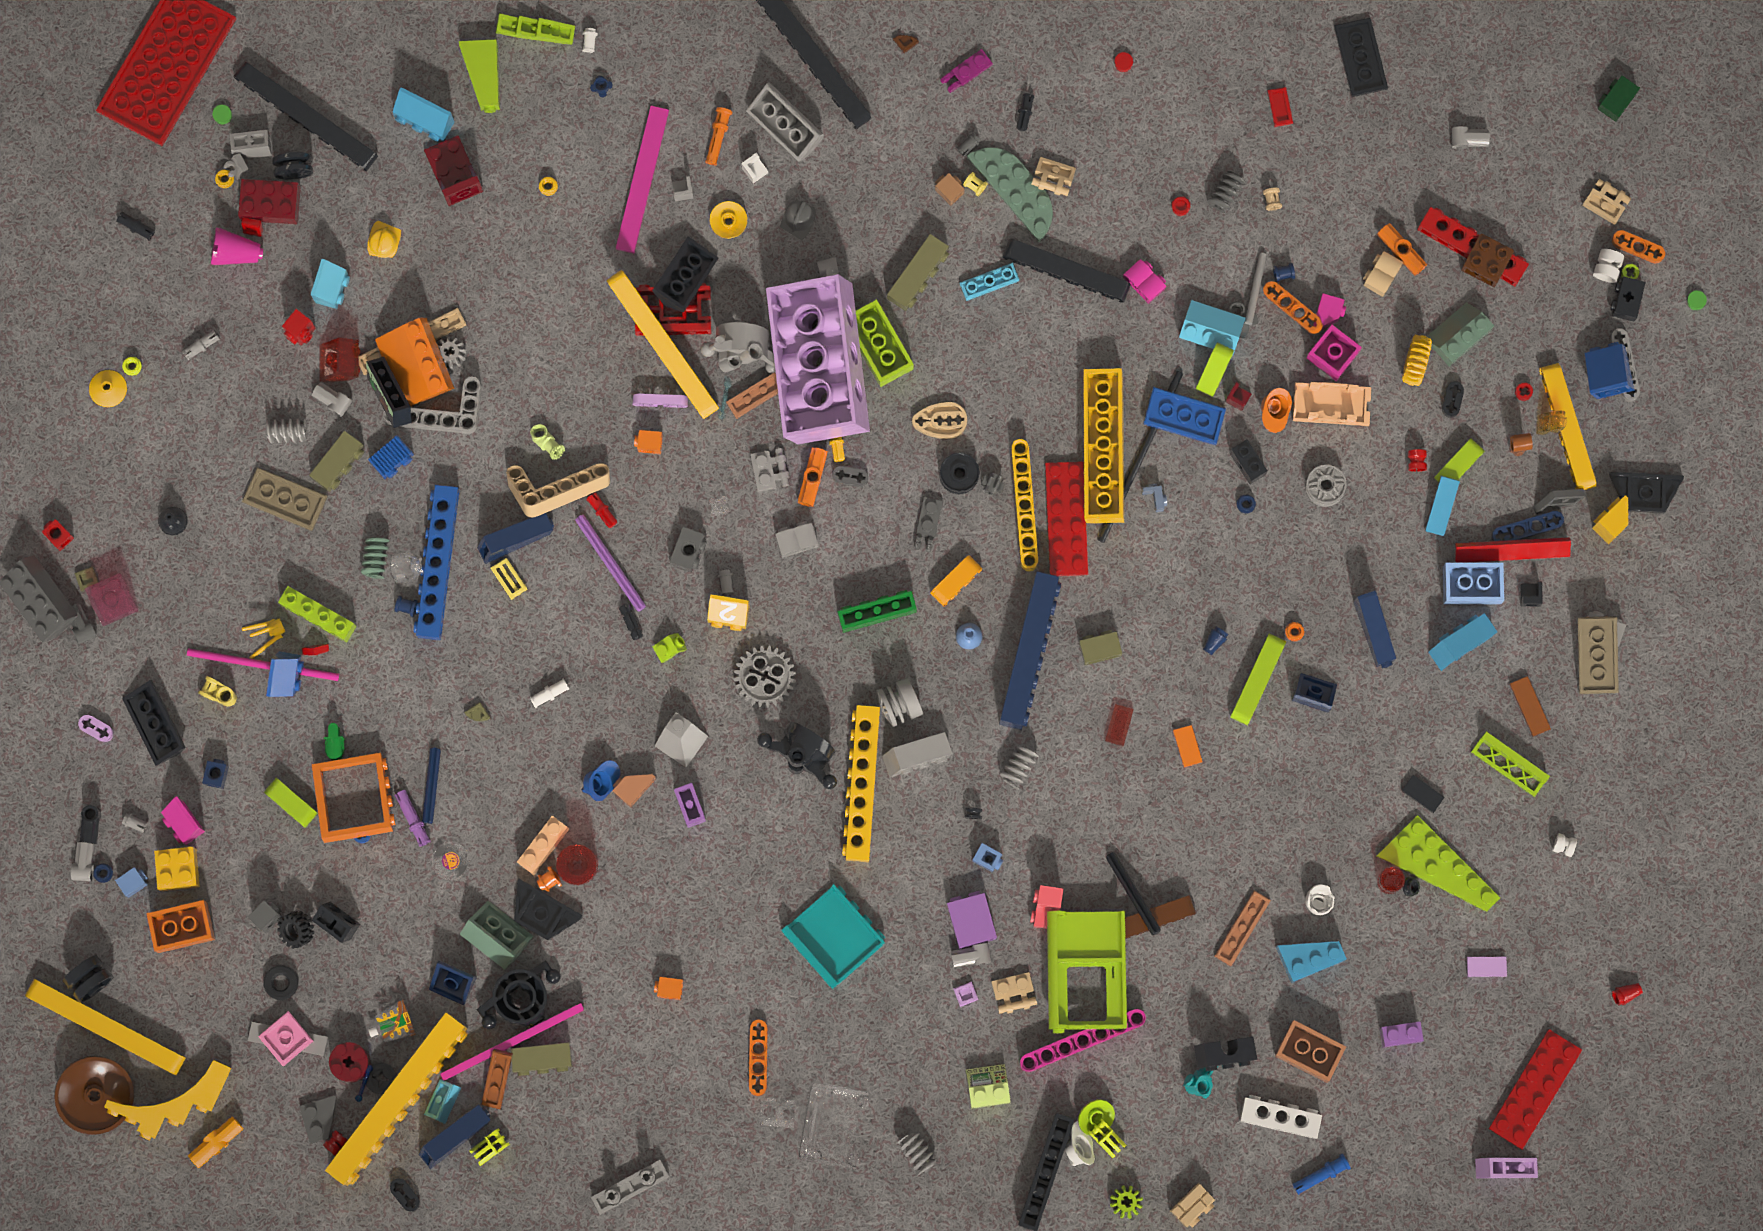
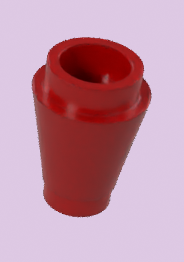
M1636 983L1616 987L1612 991V997L1618 1006H1624L1642 994L1643 991L1640 984Z

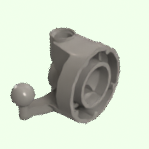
M741 322L721 324L716 327V342H705L701 345L700 351L705 357L712 356L715 351L719 352L718 365L723 372H730L739 368L742 364H749L760 359L766 362L765 368L768 373H776L774 353L768 349L769 331L759 325Z

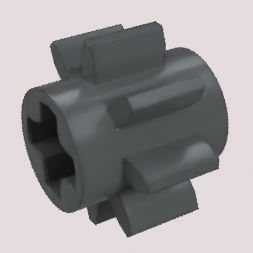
M992 472L989 476L984 475L981 485L984 486L983 491L993 496H996L997 492L1002 493L1005 487V483L1002 482L1003 477Z

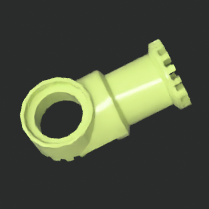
M538 424L531 428L532 440L542 450H546L552 459L562 456L561 454L565 451V447L555 441V438L548 432L546 426ZM538 431L545 432L541 437L535 436V433Z

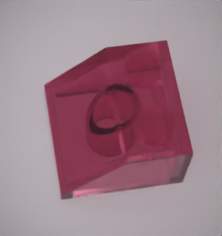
M121 573L85 588L90 603L103 627L138 612L126 580Z

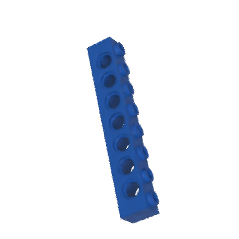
M435 485V489L431 490L430 501L433 502L432 509L428 511V520L431 521L430 528H426L425 538L428 539V545L424 546L423 557L426 558L425 565L421 567V576L424 577L423 584H419L418 595H421L420 603L417 602L416 614H419L418 621L414 623V633H416L418 638L441 640L460 492L458 487ZM446 502L448 503L447 509L439 510V504ZM439 521L446 522L443 529L436 528V524ZM436 540H443V545L440 548H435L434 542ZM435 558L441 559V564L437 567L431 565L432 560ZM432 577H437L439 582L434 586L429 585V580ZM429 596L436 597L434 604H427ZM431 614L434 616V620L431 623L424 622V618L427 615Z

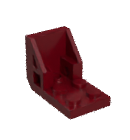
M459 135L424 149L448 207L483 192L480 181L470 163Z

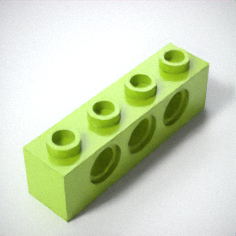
M287 586L278 601L282 607L346 643L357 627L353 622Z

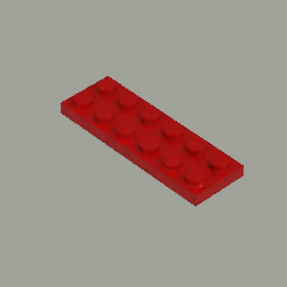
M1084 462L1045 463L1050 575H1088Z
M1548 1029L1488 1129L1523 1150L1582 1052V1049Z

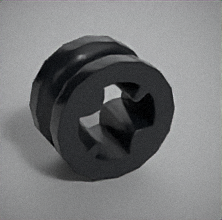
M965 808L967 814L964 818L982 819V816H980L982 809Z

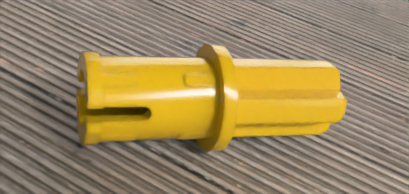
M842 437L831 438L829 445L832 446L834 461H844V440H842Z

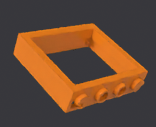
M381 753L312 764L321 838L324 843L393 832L395 816L390 811V807L393 806L392 796L388 795L387 788H391L389 776L386 777L385 775L388 765L386 758H383ZM376 762L384 822L331 831L322 771Z

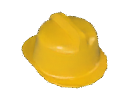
M376 221L371 229L367 249L369 255L392 258L399 245L401 230L381 221Z

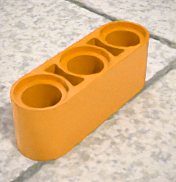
M968 555L930 594L945 607L950 599L952 600L961 591L960 589L963 586L966 587L983 568Z

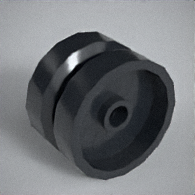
M93 955L81 962L62 980L69 990L75 989L73 995L79 1003H83L95 996L114 978L107 968L101 969L103 962L97 955Z

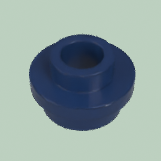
M1246 494L1238 498L1237 508L1241 513L1248 514L1255 509L1256 502L1252 496ZM1248 501L1250 506L1245 508L1242 503Z
M102 863L95 867L93 875L98 882L106 883L112 879L113 870L108 864ZM102 870L107 871V875L105 877H101L100 872Z

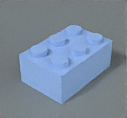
M1503 563L1444 564L1443 604H1502L1504 602Z

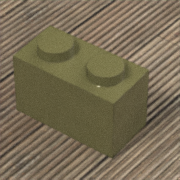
M1112 630L1101 632V636L1093 637V635H1087L1082 637V640L1079 641V647L1084 666L1122 656L1117 632L1112 633Z

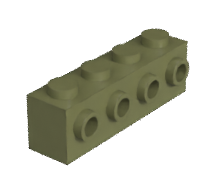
M930 234L888 292L887 299L904 311H907L909 307L913 308L918 300L916 296L919 292L923 293L928 286L926 282L930 277H935L939 270L937 268L941 262L944 263L949 257V246Z

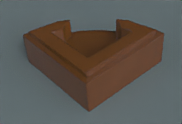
M898 35L893 38V41L904 54L919 43L913 36Z

